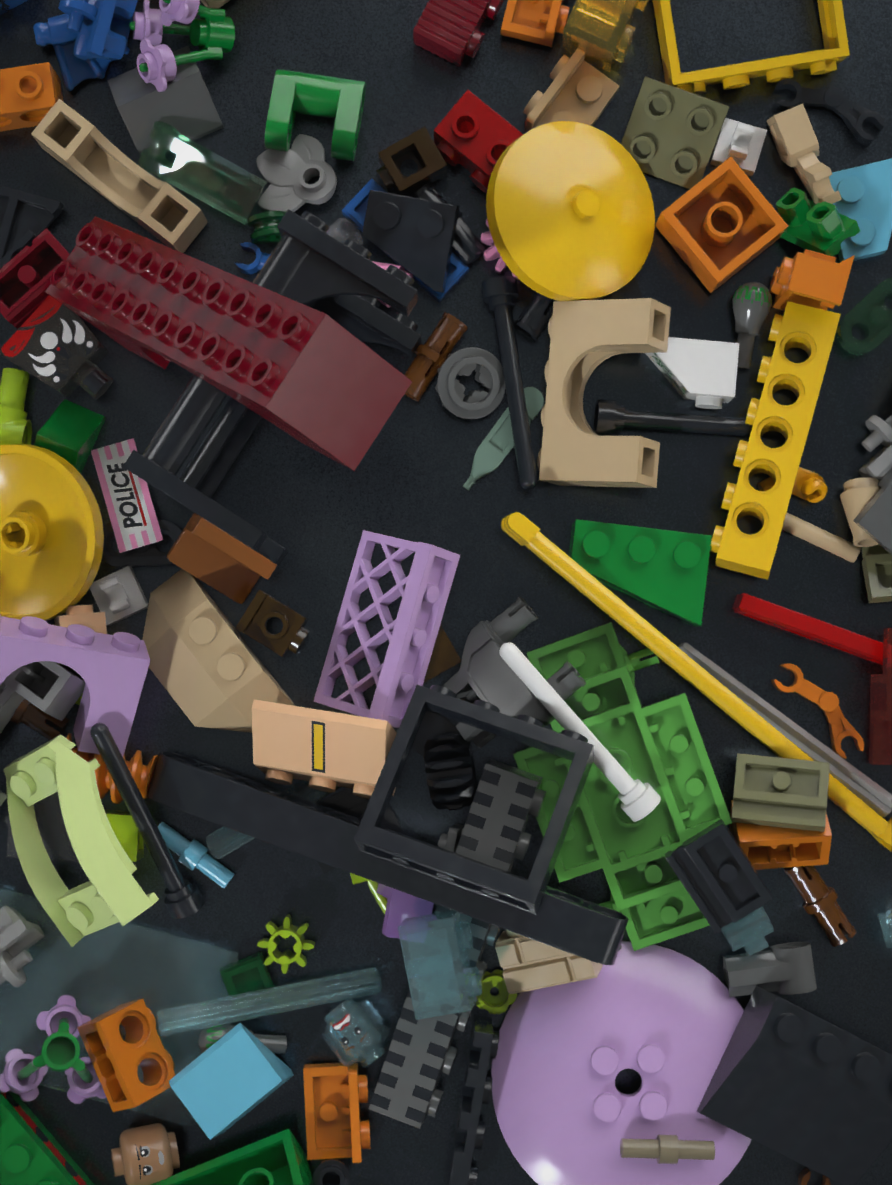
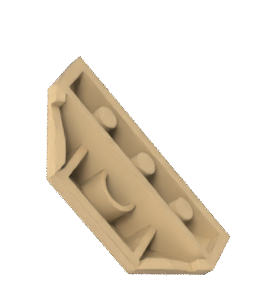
M181 569L150 593L142 639L145 642L150 657L149 668L195 727L252 733V705L254 699L296 706L195 576Z

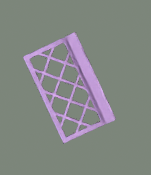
M363 530L314 702L357 716L386 720L392 727H400L416 685L423 686L460 558L459 554L431 544L417 543ZM377 543L382 545L387 559L373 569L371 557ZM415 552L410 573L406 577L400 562ZM391 570L397 585L383 595L378 580ZM369 587L374 602L361 612L358 605L360 595ZM401 596L402 600L397 618L393 621L388 605ZM379 614L384 629L371 638L365 623ZM356 631L361 646L348 655L346 643L349 635ZM389 640L384 663L380 664L375 649ZM366 657L371 673L358 682L353 666ZM344 674L349 689L337 698L331 697L336 679ZM376 683L377 687L370 709H368L363 692Z

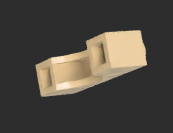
M58 99L31 133L42 149L167 247L184 253L208 223L199 207L167 182L155 178L133 162L93 124L61 99Z

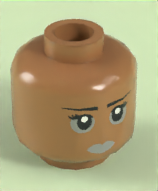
M160 1123L124 1130L119 1138V1147L111 1149L115 1177L124 1175L127 1185H150L172 1176L173 1169L180 1168L175 1133H167L166 1128Z

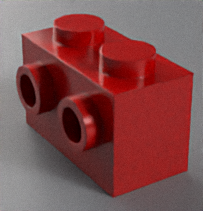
M467 90L434 129V143L447 163L452 166H456L457 163L461 164L472 173L469 176L470 180L487 194L491 173L498 159L509 145L524 134L470 90Z

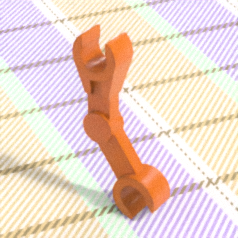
M791 663L781 664L780 666L793 672L794 682L787 687L778 680L772 679L773 686L781 692H796L815 703L823 711L829 723L832 750L843 759H847L844 751L841 749V741L846 736H850L854 740L857 751H863V738L844 717L839 706L838 696L804 679L803 673L797 665Z

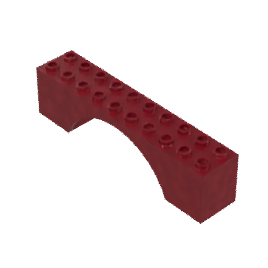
M96 216L79 231L76 237V246L66 261L61 262L54 269L50 278L51 284L45 291L48 295L129 351L163 369H166L170 361L174 362L245 405L301 443L355 471L412 383L410 379L327 314Z

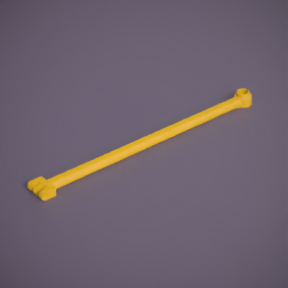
M515 512L502 519L501 528L506 534L521 546L525 545L779 758L814 761L539 532L540 528L519 512ZM829 773L827 798L864 827L881 845L892 852V817L887 822Z

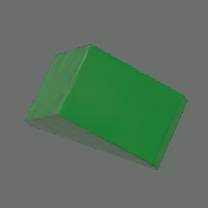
M64 399L38 431L35 446L58 454L82 473L106 417Z

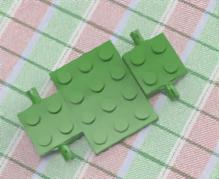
M610 622L529 651L527 656L531 664L546 680L563 667V664L567 661L576 668L580 676L585 680L586 685L578 689L565 702L633 780L639 779L643 784L649 783L661 797L659 804L651 813L643 819L633 822L621 808L622 801L618 798L620 792L593 762L554 866L559 883L603 868L611 890V900L599 905L620 912L628 917L626 930L633 950L636 951L710 926L667 862L665 853L680 847L684 841L720 819L726 825L732 824V820L686 693L642 707L635 687L634 671L657 663L659 664V658L656 655L640 661V658L654 654L648 648L628 654L619 643L613 624ZM556 719L550 723L552 730L561 733L562 730H565ZM529 747L515 752L513 755L518 769L543 777L539 789L546 791V795L536 819L544 838L572 760Z

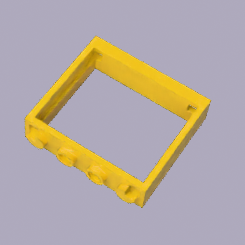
M653 0L665 83L698 95L706 92L705 86L723 83V89L729 90L750 85L749 78L766 76L767 82H778L783 79L793 78V71L810 68L811 75L836 71V64L841 63L850 55L842 0H817L824 49L681 73L670 0Z

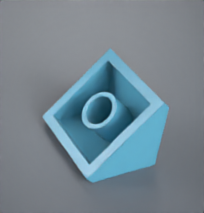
M239 1023L170 1079L169 1084L211 1140L227 1131L294 1076V1074L282 1060L246 1027Z

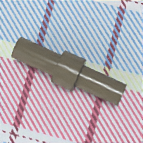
M657 1135V1139H621L620 1155L621 1158L657 1159L658 1164H677L678 1159L714 1160L715 1144L714 1141L678 1140L677 1135Z

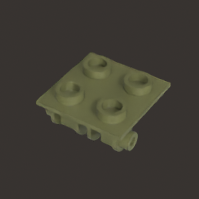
M645 76L621 145L632 155L643 173L691 189L703 178L729 106Z

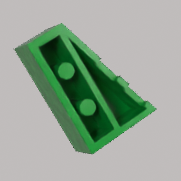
M579 519L572 523L569 557L599 582L629 595L652 608L680 619L682 622L693 627L702 625L712 535Z

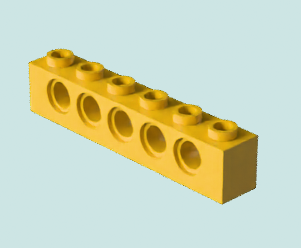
M787 301L784 315L775 314L768 340L776 342L772 357L763 356L757 382L764 383L760 399L751 398L745 424L752 425L753 427L749 441H739L733 466L739 467L741 470L737 484L728 482L721 506L722 509L729 510L725 527L716 525L711 541L710 551L717 553L715 564L717 567L766 580L769 578L841 315L839 313ZM791 348H801L806 351L809 358L804 362L794 363L788 360L784 353ZM788 389L796 395L797 401L791 405H781L774 400L773 394L778 390ZM768 431H777L784 436L786 442L781 447L770 448L762 442L761 436ZM765 473L773 479L774 486L766 491H758L750 485L749 479L754 474ZM752 515L761 521L763 527L755 534H745L738 528V520L743 516Z

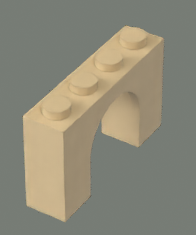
M652 298L553 302V314L548 323L550 337L549 360L546 362L544 371L547 388L546 401L541 411L543 426L542 448L537 457V465L540 471L539 480L559 486L657 488L660 442L642 436H599L592 430L586 420L583 410V394L592 372L599 364L614 355L623 353H666L668 349L671 307Z

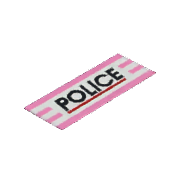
M134 438L91 450L120 553L163 540L147 482L123 467L133 450L137 451Z

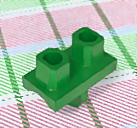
M795 187L790 189L776 202L780 216L788 225L781 238L803 248V250L807 249L835 256L840 252V244L845 239L853 237L860 232L857 221L840 214L835 205L826 201L815 204L807 198L804 191Z

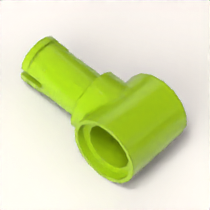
M3 368L0 383V445H31L32 423L31 420H26L27 413L24 412L30 374L23 370Z

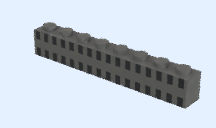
M493 759L489 760L485 764L455 853L511 872L515 858L523 861L532 835L524 832L529 816L538 817L543 805L546 791L539 789L543 777ZM437 905L369 1106L370 1110L419 1129L427 1115L435 1118L444 1091L437 1089L441 1074L450 1075L459 1050L451 1046L456 1030L464 1032L467 1027L473 1006L466 1004L471 987L478 990L480 988L488 963L480 960L485 945L494 946L500 927Z

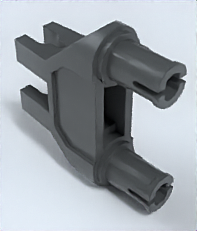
M519 596L513 604L491 622L488 620L485 622L480 621L473 627L465 643L459 671L442 687L453 691L458 699L470 703L480 699L497 706L502 714L517 718L518 715L531 716L546 726L555 718L507 665L499 653L500 647L504 643L513 640L529 624L538 619L536 613L532 611L533 609L523 598ZM568 661L546 680L564 701L586 685L580 673ZM461 722L455 726L464 740L467 742L472 740L479 748H482L497 736L496 734Z

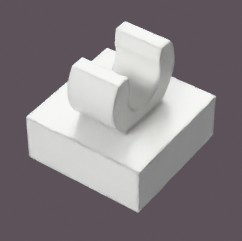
M725 118L710 164L719 166L729 157H732L744 173L752 177L767 130Z
M130 566L93 582L90 587L100 612H105L106 625L110 626L148 608L149 603Z

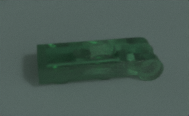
M156 121L149 135L152 139L148 149H143L138 160L139 166L235 220L246 224L247 219L252 215L267 181L179 134L178 130L173 126ZM168 149L178 154L174 164L165 157Z

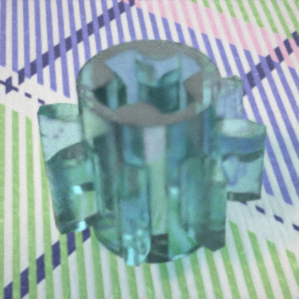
M763 906L736 923L731 922L722 928V933L732 951L734 952L743 947L749 956L769 947L764 936L774 932Z

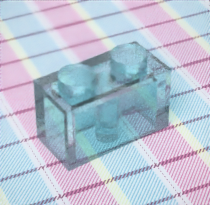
M454 910L406 918L398 926V932L416 1020L471 1011L477 1001L476 996L482 994V984L478 968L470 966L467 949L473 948V939L469 922L461 921L460 913Z

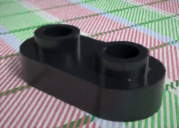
M158 520L162 536H170L173 547L183 530L173 522ZM110 522L103 526L104 544L101 560L116 567L168 566L174 564L167 559V554L171 548L166 552H161L157 547V542L122 553L115 552L113 542L116 538L112 524Z

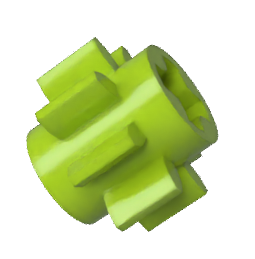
M290 914L286 915L283 925L280 927L269 921L266 924V929L272 935L271 938L260 939L257 943L258 947L268 948L269 955L264 965H270L273 961L282 964L281 970L283 974L287 973L290 963L294 961L304 968L307 960L301 953L302 950H310L315 947L314 941L305 940L304 933L309 924L306 922L300 927L292 925ZM278 935L284 939L289 936H293L296 939L293 946L295 953L289 949L283 952L278 950L277 946L280 942Z

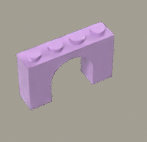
M0 615V685L13 671L33 662L51 661L72 668L85 681L82 699L73 728L78 751L100 754L90 735V730L94 724L103 723L108 727L123 757L150 664V657L144 640H140L137 636L126 632H116L113 635L94 632L91 628L79 624L62 627L50 625L45 620L32 616L15 619Z

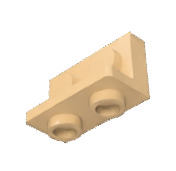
M577 48L571 58L563 55L557 62L549 76L554 81L543 94L538 90L527 103L523 111L527 115L524 131L528 132L540 125L557 121H573L593 126L617 94L620 86L584 60L586 53Z

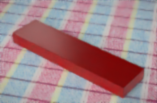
M746 593L736 596L732 608L735 613L892 669L891 645Z

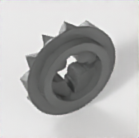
M464 347L461 350L448 354V358L443 365L437 369L438 380L435 389L439 393L442 406L457 417L465 419L485 417L498 407L504 397L506 387L503 367L493 354L484 349ZM475 370V380L486 389L485 391L470 390L467 396L463 394L465 386L455 379L456 375L470 376L472 371Z

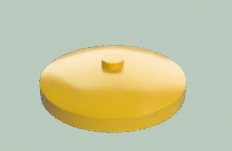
M557 121L540 125L531 129L509 145L498 159L491 173L486 196V211L493 242L512 273L532 290L557 301L597 300L628 284L642 268L650 252L655 230V213L651 191L642 170L632 155L617 140L604 131L573 121Z
M0 445V615L15 619L32 616L45 621L51 620L65 613L69 606L76 605L87 593L97 575L104 544L100 509L87 481L63 457L35 445Z

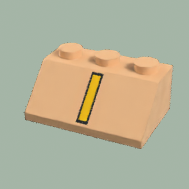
M254 699L252 705L253 764L266 774V780L283 785H292L293 779L309 781L308 786L310 788L324 792H335L336 786L353 789V795L366 799L371 798L397 734L388 721Z

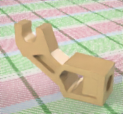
M800 104L766 120L781 160L795 169L812 197L813 202L817 204L826 201L833 204L842 200L839 191L835 192L831 186L829 176L833 174L830 167L819 162L817 158L819 156V143L804 105Z

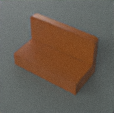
M196 513L192 515L167 554V559L238 604H242L260 576L268 580L277 567V564Z

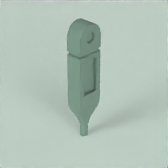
M534 387L524 388L529 426L531 421L533 422L544 404L542 393ZM509 407L476 450L470 477L463 485L466 490L469 491L476 480L495 471L514 448Z

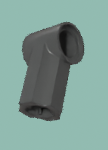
M803 941L787 942L773 945L770 947L771 950L723 956L724 979L729 997L753 994L756 986L768 992L776 991V993L782 995L802 994L816 990L817 985L811 943Z

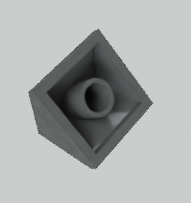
M185 46L174 51L173 54L175 56L191 51L189 46ZM196 62L176 66V77L173 81L167 82V89L163 92H158L152 83H145L139 75L137 68L107 80L116 106L143 162L224 128Z

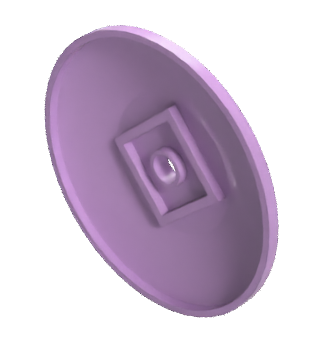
M622 941V948L618 951L614 965L603 964L597 978L520 992L499 1029L496 1059H492L491 1088L493 1105L503 1137L521 1167L538 1185H719L732 1172L744 1155L751 1139L697 1112L700 1102L744 1012L736 998L729 997L728 988L714 974L691 958L672 949L654 944L634 951L631 941ZM624 1069H633L641 1076V1085L632 1094H623L615 1086L617 1074ZM657 1135H677L678 1140L714 1141L715 1158L714 1160L678 1159L677 1164H658L657 1159L621 1158L620 1141L621 1139H657Z

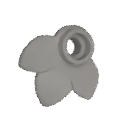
M299 134L288 152L268 149L256 159L260 173L270 183L258 202L259 207L265 211L287 212L289 209L295 212L304 203H325L335 192L337 185L336 174L333 168L325 162L324 147L312 136ZM320 176L316 183L308 184L312 178Z

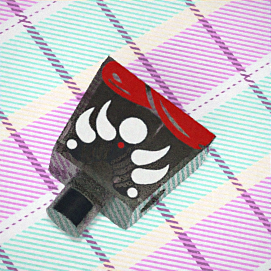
M50 295L0 348V354L4 358L65 397L69 396L79 385L94 399H98L108 390L113 382V379L97 366L108 353L107 349L80 316Z

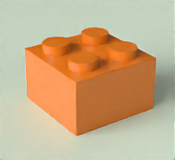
M729 157L662 211L655 224L656 228L710 293L714 292L777 241L788 228L787 223L732 157Z

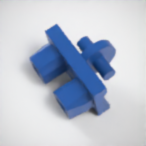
M60 0L59 10L70 16L67 30L77 33L72 56L82 60L101 58L114 61L121 59L127 41L125 36L109 30L112 17L122 21L130 20L135 12L138 0Z

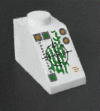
M668 337L666 353H645L684 399L696 400L695 407L721 409L722 403H729L735 397L739 343Z

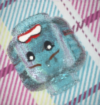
M353 997L349 998L324 1018L327 1025L323 1030V1038L344 1066L349 1067L360 1062L365 1069L386 1053L382 1044L388 1039L390 1031L369 1001L361 1000L355 1002Z

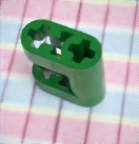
M277 69L266 121L265 149L288 152L296 113L335 118L331 158L354 161L364 110L366 81Z

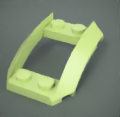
M59 735L12 761L4 768V773L6 776L10 826L22 870L37 900L70 946L73 947L84 936L118 922L122 926L126 925L154 905L159 898L154 892L146 895L132 876L137 868L117 839L101 802L95 770L101 765L96 758L88 762L72 751L76 744ZM58 792L60 808L72 848L82 869L90 880L68 890L49 858L35 817L34 804Z

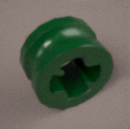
M268 211L250 216L247 219L248 226L254 229V232L250 235L251 243L268 244L280 241L281 235L277 226L286 212Z

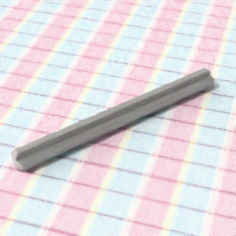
M683 642L678 646L814 761L829 762V773L881 817H886L891 812L892 794L691 645Z

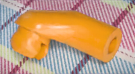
M799 467L792 495L811 503L822 501L828 491L824 479L815 472ZM768 477L757 483L759 491L771 489L774 486L773 479Z

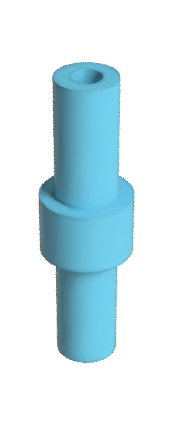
M162 821L158 829L167 847L180 856L178 861L191 871L195 868L225 889L235 874L207 854L209 849L197 840L193 839L190 842Z

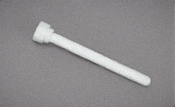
M511 642L504 643L499 650L501 658L565 730L575 731L588 739L587 743L594 745L593 762L620 792L618 798L622 801L621 808L633 822L639 821L651 813L661 800L659 794L649 783L643 784L639 779L633 780L517 646Z

